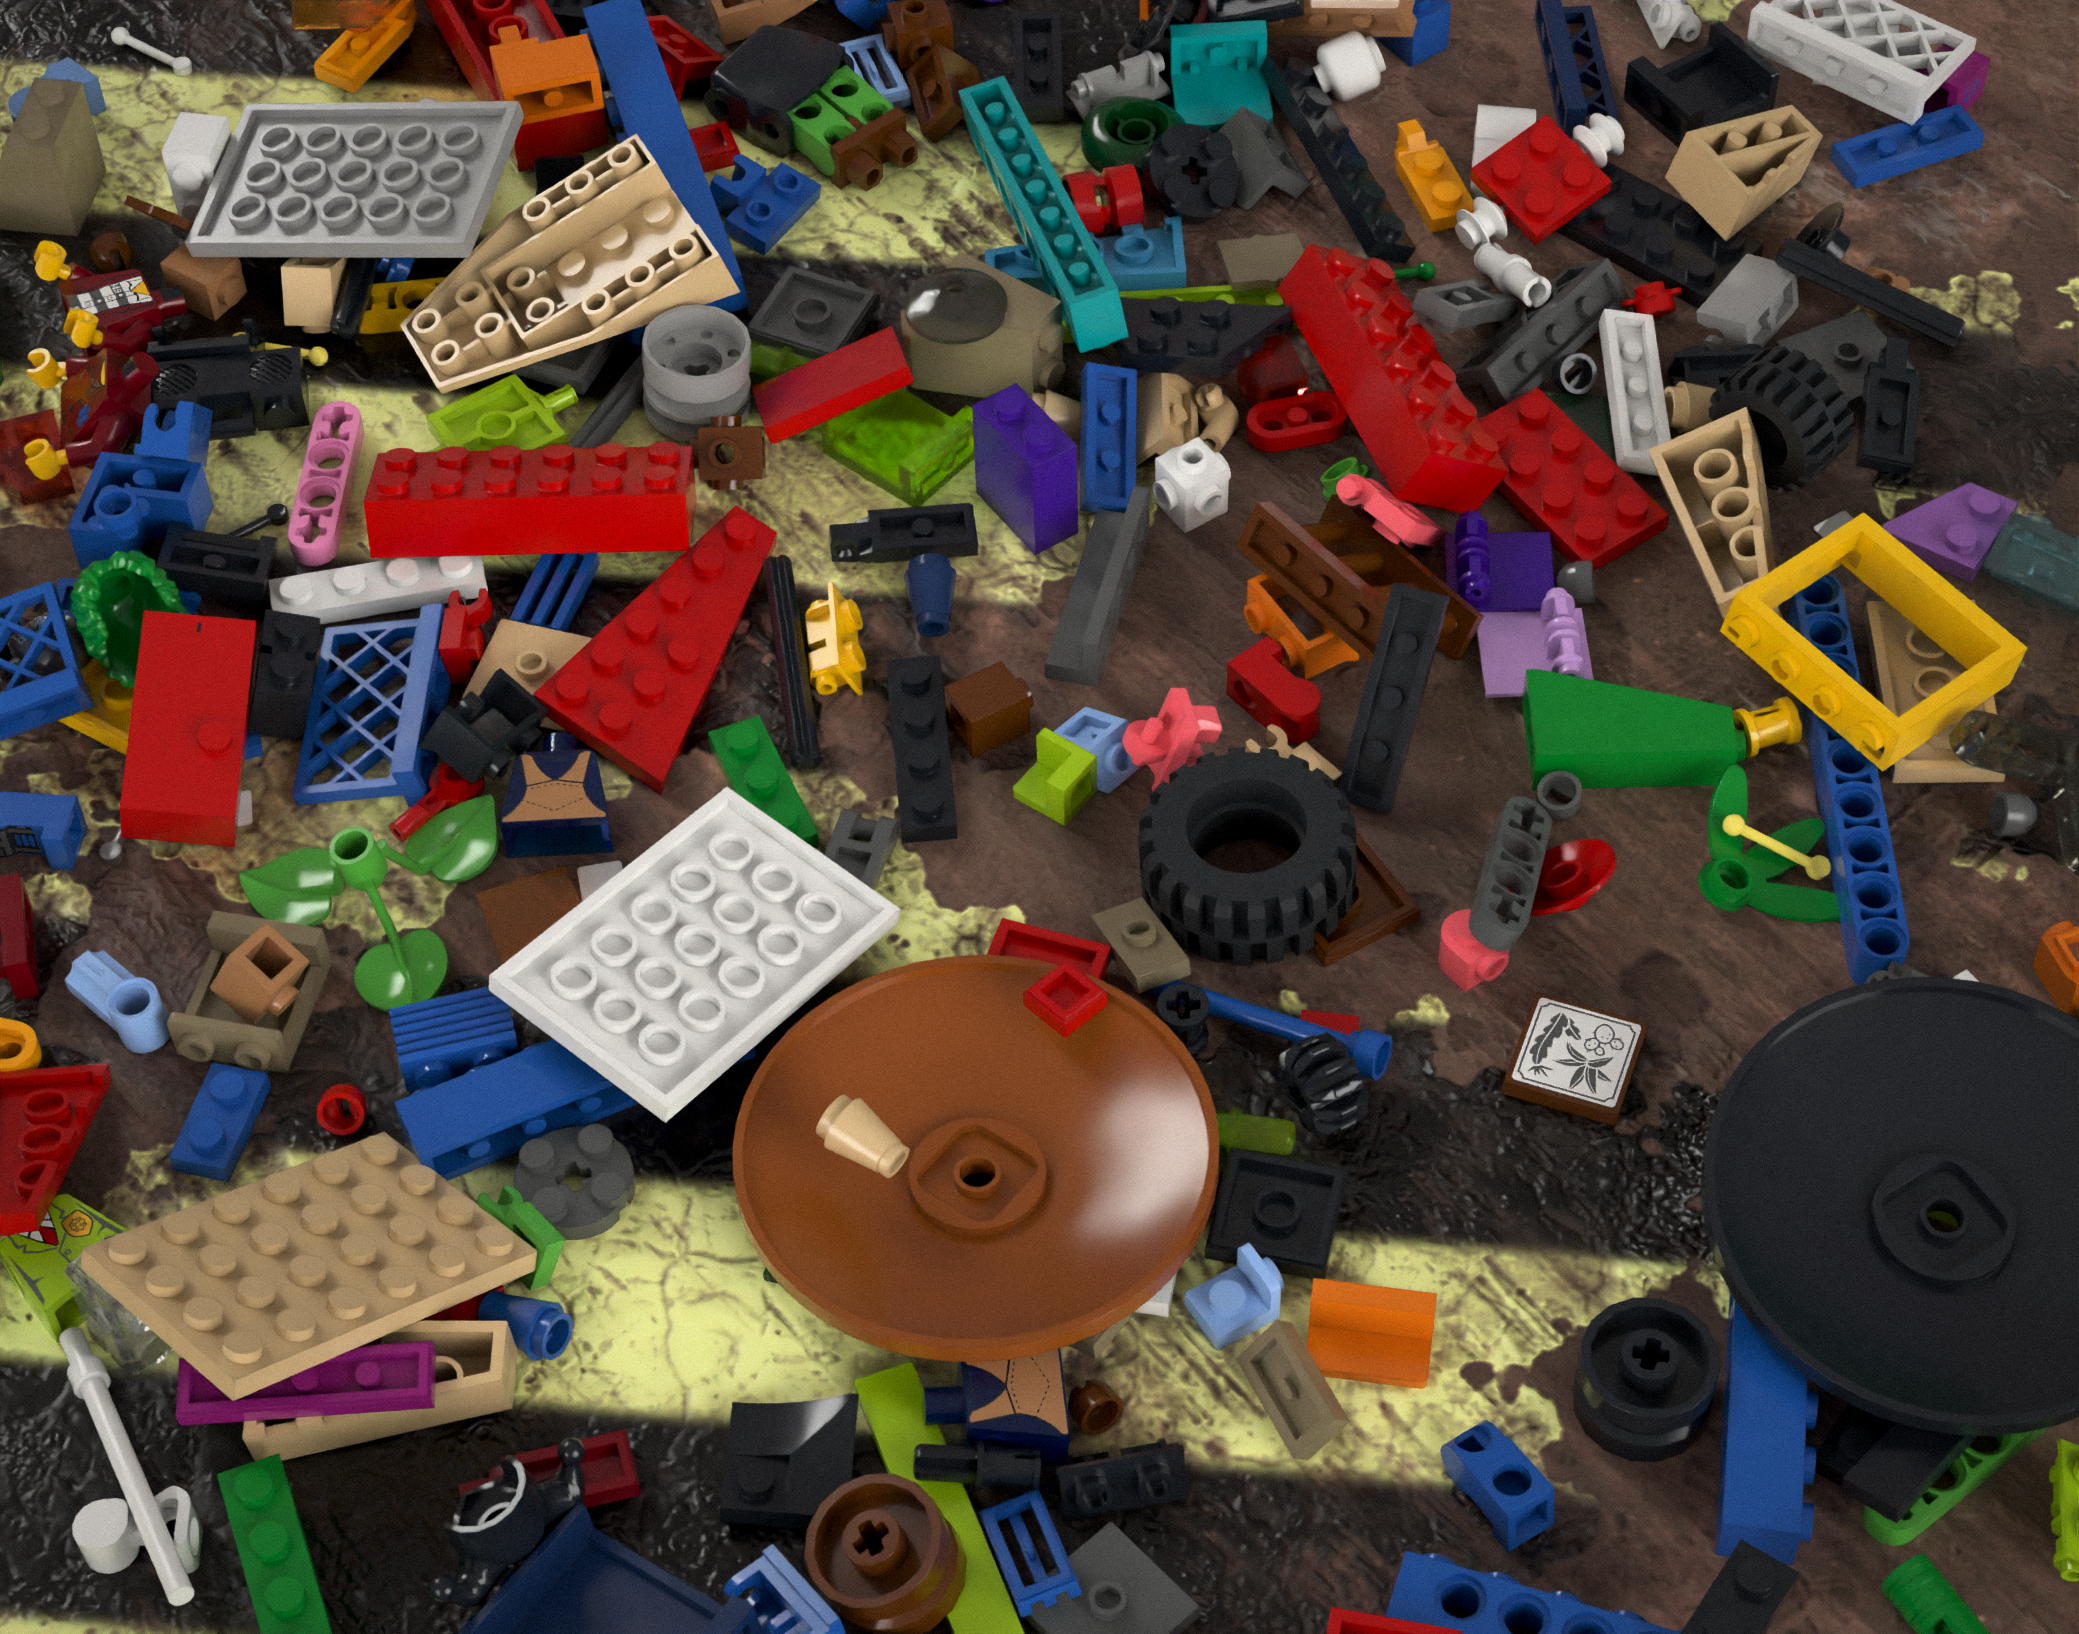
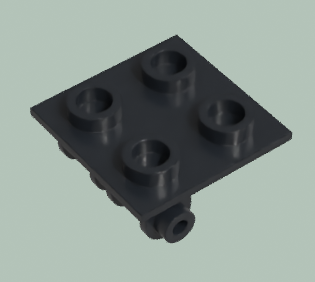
M1150 0L1149 5L1154 7V10L1148 20L1142 19L1132 33L1128 44L1133 46L1134 49L1129 58L1138 56L1147 50L1151 51L1152 54L1159 52L1164 59L1165 69H1169L1170 25L1192 24L1203 5L1202 0Z

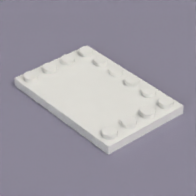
M726 787L489 975V991L666 1123L896 926L899 920L900 908L736 792Z

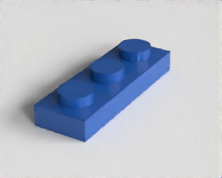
M1956 104L1924 114L1913 125L1903 121L1834 143L1831 148L1830 160L1852 187L1856 189L1982 148L1985 133L1962 106Z
M1087 362L1081 371L1079 511L1097 513L1098 509L1125 513L1133 487L1136 486L1137 370Z

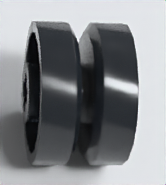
M1631 1298L1609 1305L1591 1320L1581 1341L1578 1368L1573 1385L1574 1412L1584 1433L1604 1451L1629 1461L1659 1462L1683 1454L1701 1438L1710 1417L1713 1394L1716 1390L1720 1374L1719 1348L1708 1327L1687 1308L1657 1298Z

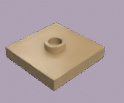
M501 618L462 699L470 691L479 696L494 672L499 668H502L533 695L592 638ZM545 717L540 725L541 727L565 732L564 728L548 717Z

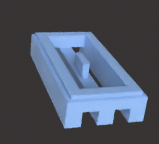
M881 34L839 43V45L845 47L846 53L853 59L855 73L864 80L852 52L856 53L871 86L888 100L892 106L893 102L899 101L902 107L911 105V92L891 52H885ZM867 49H874L893 88L886 89Z

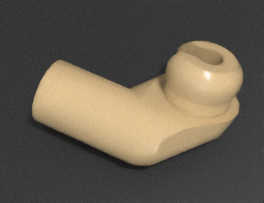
M1209 383L1201 386L1195 394L1198 413L1206 424L1199 438L1213 452H1220L1237 428L1239 414L1229 397L1222 394L1221 387L1217 384Z

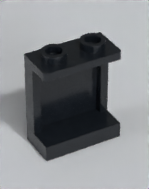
M1719 21L1710 26L1708 43L1705 47L1659 69L1644 56L1628 62L1623 100L1679 148L1688 131L1774 109L1779 71L1771 62L1765 60L1746 44L1740 36L1733 33Z

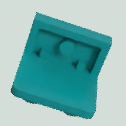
M1266 20L1170 25L1169 70L1174 109L1187 124L1199 125L1209 129L1211 132L1219 131L1242 106L1273 123L1269 86L1259 70L1267 57Z

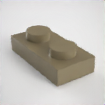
M1276 1320L1236 1358L1293 1459L1309 1460L1350 1422L1292 1322Z

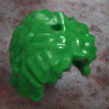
M130 550L128 553L116 551L109 559L92 562L81 571L79 579L74 582V589L70 594L72 600L71 611L76 615V629L84 639L88 655L100 659V664L107 669L106 676L108 678L119 680L123 687H132L133 690L135 687L144 610L190 614L181 603L182 600L178 595L179 590L176 588L175 582L168 580L166 571L155 567V560L145 556L140 550Z

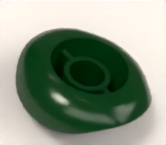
M1137 96L1109 98L1097 104L1086 115L1081 128L1082 152L1087 162L1100 173H1102L1103 168L1132 163L1138 176H1142L1144 154L1156 138L1169 128L1187 123L1173 108L1154 99Z

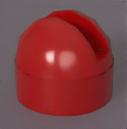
M351 1083L336 1084L329 1087L322 1094L317 1107L319 1123L325 1130L336 1135H347L355 1132L362 1125L367 1111L366 1098L362 1091ZM341 1098L348 1100L352 1113L351 1116L343 1117Z

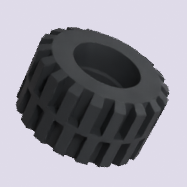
M1776 346L1773 349L1767 347L1760 350L1718 386V389L1712 394L1710 399L1712 406L1709 407V418L1715 421L1747 407L1761 446L1767 488L1778 490L1781 487L1785 491H1794L1798 487L1803 488L1849 446L1848 442L1853 438L1854 429L1850 425L1854 422L1853 411L1846 405L1849 402L1846 393L1840 391L1835 377L1832 374L1828 375L1822 369L1823 365L1814 358L1809 360L1803 352L1796 349L1790 352L1785 346Z

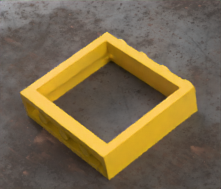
M1864 512L1736 593L1720 629V632L1731 640L1736 647L1746 653L1778 683L1782 684L1810 708L1816 716L1825 721L1882 771L2009 685L2028 648ZM1840 565H1843L1956 659L1967 671L1897 717L1772 609ZM1881 747L1885 748L1883 753L1879 750Z

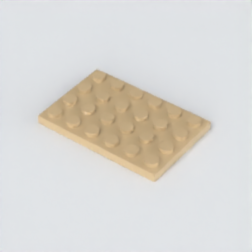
M382 1132L82 1248L81 1269L232 1401H235L535 1271L537 1250L491 1214L481 1209L477 1203L432 1168L420 1165L413 1153L386 1132Z

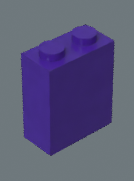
M1017 383L973 404L976 493L1034 555L1077 534V445Z

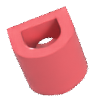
M1471 909L1456 911L1444 920L1441 927L1438 954L1441 970L1465 993L1483 980L1491 981L1503 972L1509 962V950L1496 951L1488 948L1472 935L1468 923Z

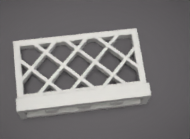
M1761 0L1751 10L1746 44L1758 54L1913 125L1922 116L1925 101L1974 51L1977 39L1892 0H1773L1770 4ZM1860 5L1869 9L1871 13L1849 15L1846 7ZM1835 8L1838 15L1815 18L1813 10ZM1802 11L1804 19L1788 12ZM1902 24L1911 28L1913 32L1890 34L1888 25ZM1876 27L1879 35L1857 37L1854 29ZM1843 30L1846 38H1842L1829 31ZM1944 43L1955 49L1948 52L1933 53L1930 44ZM1918 46L1921 54L1899 56L1896 48ZM1885 49L1887 57L1871 50ZM1927 68L1929 77L1912 69Z

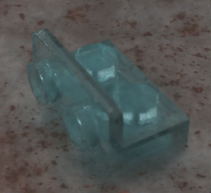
M2012 511L1982 566L1983 573L2079 615V534L2074 538L2056 530L2057 526L2052 521L2041 515L2028 513L2025 517Z

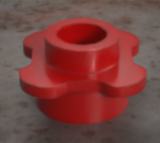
M1663 281L1648 283L1635 288L1636 297L1622 302L1623 309L1633 307L1634 313L1653 315V319L1676 311L1673 297L1682 294L1681 287L1665 289Z

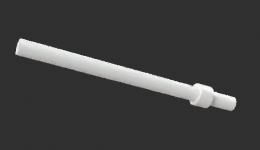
M79 1327L68 1328L61 1333L59 1340L70 1364L67 1370L70 1384L75 1395L85 1400L170 1604L174 1606L186 1604L193 1598L194 1589L109 1393L110 1376L103 1360L93 1355L83 1330Z

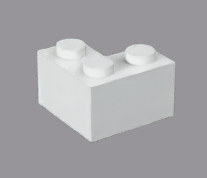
M180 112L161 151L177 214L192 222L197 217L232 138L227 117Z

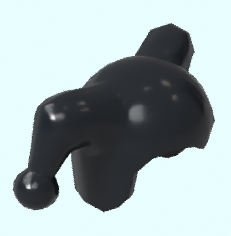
M574 1437L565 1438L557 1446L558 1458L562 1465L552 1478L535 1481L534 1477L514 1455H507L501 1463L504 1472L503 1476L462 1494L453 1522L446 1521L442 1525L449 1537V1543L457 1550L459 1555L457 1573L454 1580L448 1574L438 1575L432 1579L429 1584V1596L437 1603L451 1601L464 1608L479 1606L489 1595L503 1571L509 1565L521 1561L534 1550L543 1536L545 1526L566 1516L578 1502L583 1504L585 1484L580 1461L584 1458L585 1451L580 1440Z

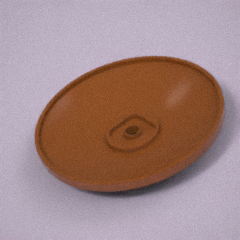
M997 955L944 957L890 969L859 981L821 1003L791 1027L770 1050L756 1071L744 1095L736 1121L732 1150L736 1196L739 1212L748 1238L760 1260L778 1284L800 1305L823 1322L853 1338L903 1355L952 1362L1011 1360L1046 1353L1072 1345L1100 1333L1126 1318L1149 1301L1173 1278L1190 1256L1203 1233L1214 1204L1219 1176L1220 1147L1217 1114L1209 1087L1201 1070L1183 1042L1146 1006L1120 989L1085 973L1083 974L1107 992V1006L1064 1038L1024 1006L1023 992L1058 966L1057 964L1035 959ZM846 1094L852 1100L861 1098L901 1140V1143L909 1148L910 1151L906 1161L891 1178H886L881 1173H877L824 1147V1139L816 1134V1127L823 1113L839 1096ZM982 1172L994 1178L989 1184L982 1187H972L963 1182V1179L969 1174H979Z

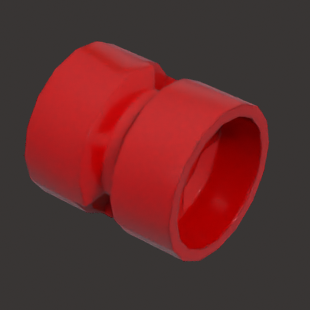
M1132 163L1103 168L1099 177L1091 170L1068 174L1062 177V185L1088 232H1093L1094 235L1101 234L1105 225H1109L1114 231L1120 230V226L1141 223L1143 226V196L1138 174ZM1100 195L1102 205L1097 206L1095 196Z

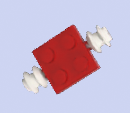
M1594 113L1589 119L1590 129L1583 125L1574 127L1572 141L1548 115H1545L1471 168L1470 179L1490 200L1477 197L1473 201V213L1465 209L1457 211L1455 231L1460 241L1467 248L1478 250L1483 244L1490 243L1489 237L1491 236L1498 240H1503L1507 237L1506 219L1508 218L1534 246L1610 192L1612 181L1600 168L1607 164V152L1613 156H1620L1624 152L1623 141L1625 134L1621 125L1611 116L1605 117L1600 113Z

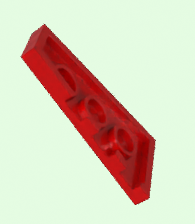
M109 1063L0 1072L1 1236H12L22 1232L39 1230L111 1084Z

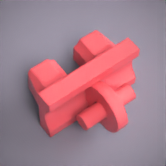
M1170 688L1158 717H1151L1148 721L1138 720L1129 724L1122 737V743L1126 752L1131 756L1133 764L1137 766L1147 765L1152 770L1155 779L1152 786V791H1154L1163 781L1170 784L1169 775L1185 763L1189 767L1196 765V759L1204 755L1200 743H1216L1222 731V725L1215 706L1192 705L1186 688Z

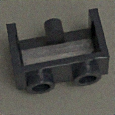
M499 668L494 672L479 696L470 691L460 701L455 710L449 705L444 708L419 747L435 751L443 761L472 784L484 775H487L494 781L510 766L515 758L513 753L520 757L521 755L529 754L543 737V733L538 728L550 710L502 668Z

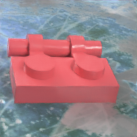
M1349 474L1340 479L1336 485V492L1344 504L1359 507L1374 516L1376 521L1372 527L1397 545L1401 541L1410 548H1414L1416 544L1434 548L1446 533L1444 528L1412 503L1396 499L1389 488L1375 479L1365 478L1357 474Z

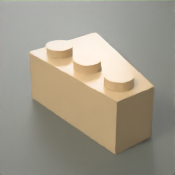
M1793 105L1686 132L1665 179L1727 241L1801 180L1823 135Z

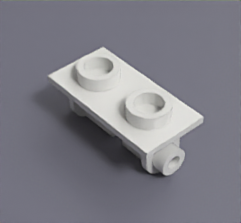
M1637 0L1660 49L1666 47L1671 37L1690 42L1699 36L1702 23L1699 17L1694 14L1692 7L1685 5L1687 0Z

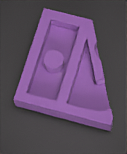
M1969 482L1884 523L1881 527L1928 566L1971 583L2015 518L2018 502Z

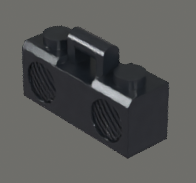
M300 346L157 362L159 374L151 381V403L157 404L159 408V414L156 418V424L159 429H162L165 415L171 410L176 411L179 401L194 402L213 410L209 441L256 436V427H258V431L310 426L308 379Z

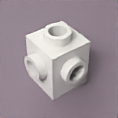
M1199 437L1179 447H1173L1163 455L1155 458V483L1153 484L1155 502L1184 533L1228 512V486L1231 471L1227 461L1219 452H1213Z

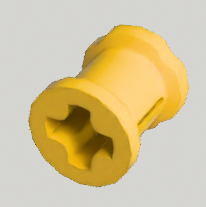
M1788 696L1774 700L1771 706L1750 712L1743 708L1733 710L1732 712L1735 729H1743L1745 733V758L1756 756L1761 748L1782 742L1786 745L1800 742L1802 739V723L1798 710Z

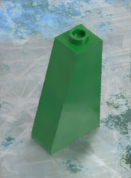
M1526 669L1522 713L1532 790H1537L1540 780L1546 774L1553 771L1572 773L1579 779L1582 789L1717 785L1728 765L1744 762L1745 733L1743 729H1735L1732 707L1539 669Z

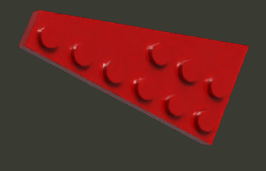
M737 505L734 506L690 547V551H686L533 693V696L550 710L546 717L661 795L668 781V774L675 759L679 757L685 744L690 726L695 716H698L726 655L730 639L734 631L736 632L739 627L747 602L752 592H755L764 572L763 563L773 553L776 546L777 532Z

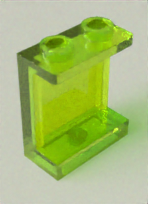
M903 388L821 423L824 454L911 507L923 505L975 459L972 408L966 405L955 416L950 417Z

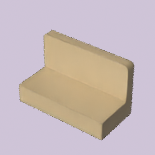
M1147 372L1137 379L1136 466L1155 453L1161 456L1169 449L1179 447L1199 437L1198 404L1195 400L1197 387L1178 374Z

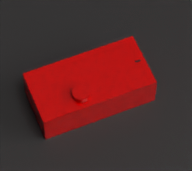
M144 610L119 808L121 838L235 847L256 658V620Z

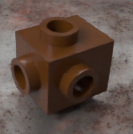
M902 0L887 3L888 23L881 24V36L885 52L893 51L899 70L909 69L936 42L954 52L953 22L945 0Z
M711 416V427H698V438L689 439V446H692L694 469H699V480H712V490L744 489V479L766 478L765 430L763 426H742V416ZM724 443L729 444L734 450V458L731 462L724 461L720 456V448Z

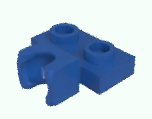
M737 154L733 159L735 169L732 180L716 175L711 181L710 190L718 212L727 217L724 225L726 234L764 256L820 199L822 185L783 162L766 176V168L742 154Z

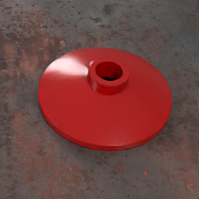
M1580 839L1547 850L1530 916L1549 915L1560 911L1569 912L1585 905L1590 897L1607 883L1615 871L1617 858L1612 847L1602 840Z

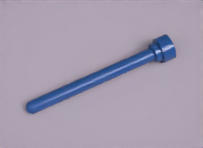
M1175 980L1142 993L1158 998L1163 990L1172 985L1189 983ZM1198 987L1208 997L1210 1003L1209 1015L1296 1043L1312 1035L1318 1036L1328 1032L1336 1040H1340L1345 1044L1348 1054L1351 1058L1356 1059L1358 1071L1364 1077L1377 1081L1387 1068L1392 1052V1037L1390 1035L1368 1028L1364 1029L1362 1033L1353 1031L1348 1035ZM1181 999L1179 1005L1185 1007V1000Z

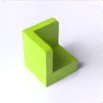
M1043 728L1036 735L1037 762L1013 786V797L1061 825L1066 826L1097 792V756L1053 731Z

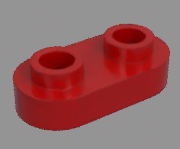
M1325 391L1265 401L1255 405L1248 412L1246 436L1249 443L1256 449L1272 453L1328 443L1344 435L1347 430L1348 414L1338 396Z

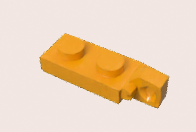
M390 0L381 10H374L368 7L314 62L313 68L316 79L355 94L413 31V25L419 19L415 0Z
M1416 119L1397 123L1399 134L1396 146L1398 149H1394V157L1398 177L1430 233L1454 228L1457 224V211L1465 209L1473 213L1474 200L1442 146H1439V142L1436 139L1426 141L1425 132Z

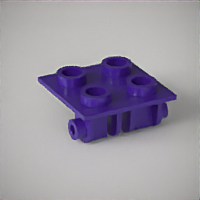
M1469 510L1464 512L1457 520L1455 533L1444 534L1446 584L1479 612L1541 611L1542 601L1546 597V593L1550 589L1555 588L1550 532L1488 533L1486 519L1479 512Z

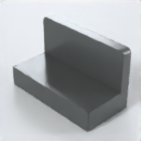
M1242 106L1218 131L1227 136L1232 143V154L1236 160L1239 173L1235 201L1242 209L1249 210L1272 185L1296 198L1311 185L1274 124Z

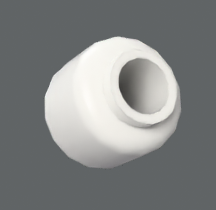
M1355 30L1320 45L1317 50L1319 65L1312 67L1313 75L1323 92L1331 91L1334 97L1341 102H1348L1377 88L1381 81L1380 73L1386 70L1384 59L1374 38L1371 35L1364 37Z

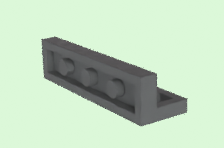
M1604 258L1567 266L1550 282L1552 287L1551 294L1545 304L1536 308L1533 304L1531 307L1524 305L1453 370L1456 375L1455 381L1459 388L1481 384L1495 410L1537 388L1552 374V368L1559 358L1566 354L1575 353L1599 331L1598 322L1604 309L1620 311L1623 308L1622 302L1631 299L1610 260Z
M1133 487L1125 513L1104 509L1097 510L1045 663V678L1098 688L1149 534L1148 488Z

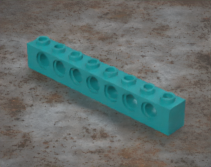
M1003 75L959 90L970 139L1050 295L1062 301V318L1079 352L1083 353L1092 349L1103 348L1112 342L1129 337L1118 287L1005 76Z

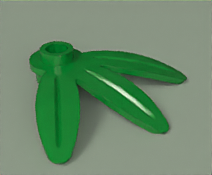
M1736 764L1728 765L1714 789L1708 811L1707 837L1712 860L1701 868L1697 878L1698 886L1703 896L1714 906L1726 911L1740 910L1748 903L1767 914L1796 922L1818 923L1840 920L1836 893L1803 886L1767 882L1786 873L1797 863L1758 843L1743 854L1742 849L1745 837L1742 835L1730 836L1724 832L1722 826L1726 816L1731 814L1740 815L1744 819L1745 825H1747L1748 811L1746 774L1742 767ZM1808 818L1790 824L1768 836L1808 855L1822 837L1826 827L1821 819Z

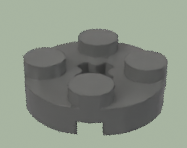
M590 1124L586 1127L576 1126L558 1129L540 1138L527 1141L519 1151L520 1161L514 1172V1188L522 1195L524 1202L529 1201L565 1240L587 1239L611 1229L620 1220L619 1212L626 1207L628 1200L631 1205L635 1196L636 1180L631 1157L623 1144L613 1138L611 1130L605 1125ZM579 1174L588 1177L582 1181L583 1189L578 1191H571L568 1184L560 1185L563 1180L571 1175Z

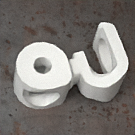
M170 1486L154 1496L165 1524L170 1520L176 1519L173 1543L186 1573L189 1574L198 1569L203 1527L188 1493L180 1487ZM113 1498L93 1501L83 1507L75 1516L72 1525L73 1537L89 1567L98 1573L111 1574L120 1572L130 1566L135 1560L140 1546H145L132 1512L123 1499Z

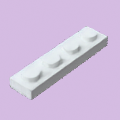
M1604 309L1598 325L1617 465L1626 472L1658 476L1648 450L1671 440L1653 315Z
M482 556L401 557L268 580L272 610L320 618V625L416 609L426 604L448 603L449 595L454 590H459L461 596L465 597L466 600L478 598L479 589H487Z

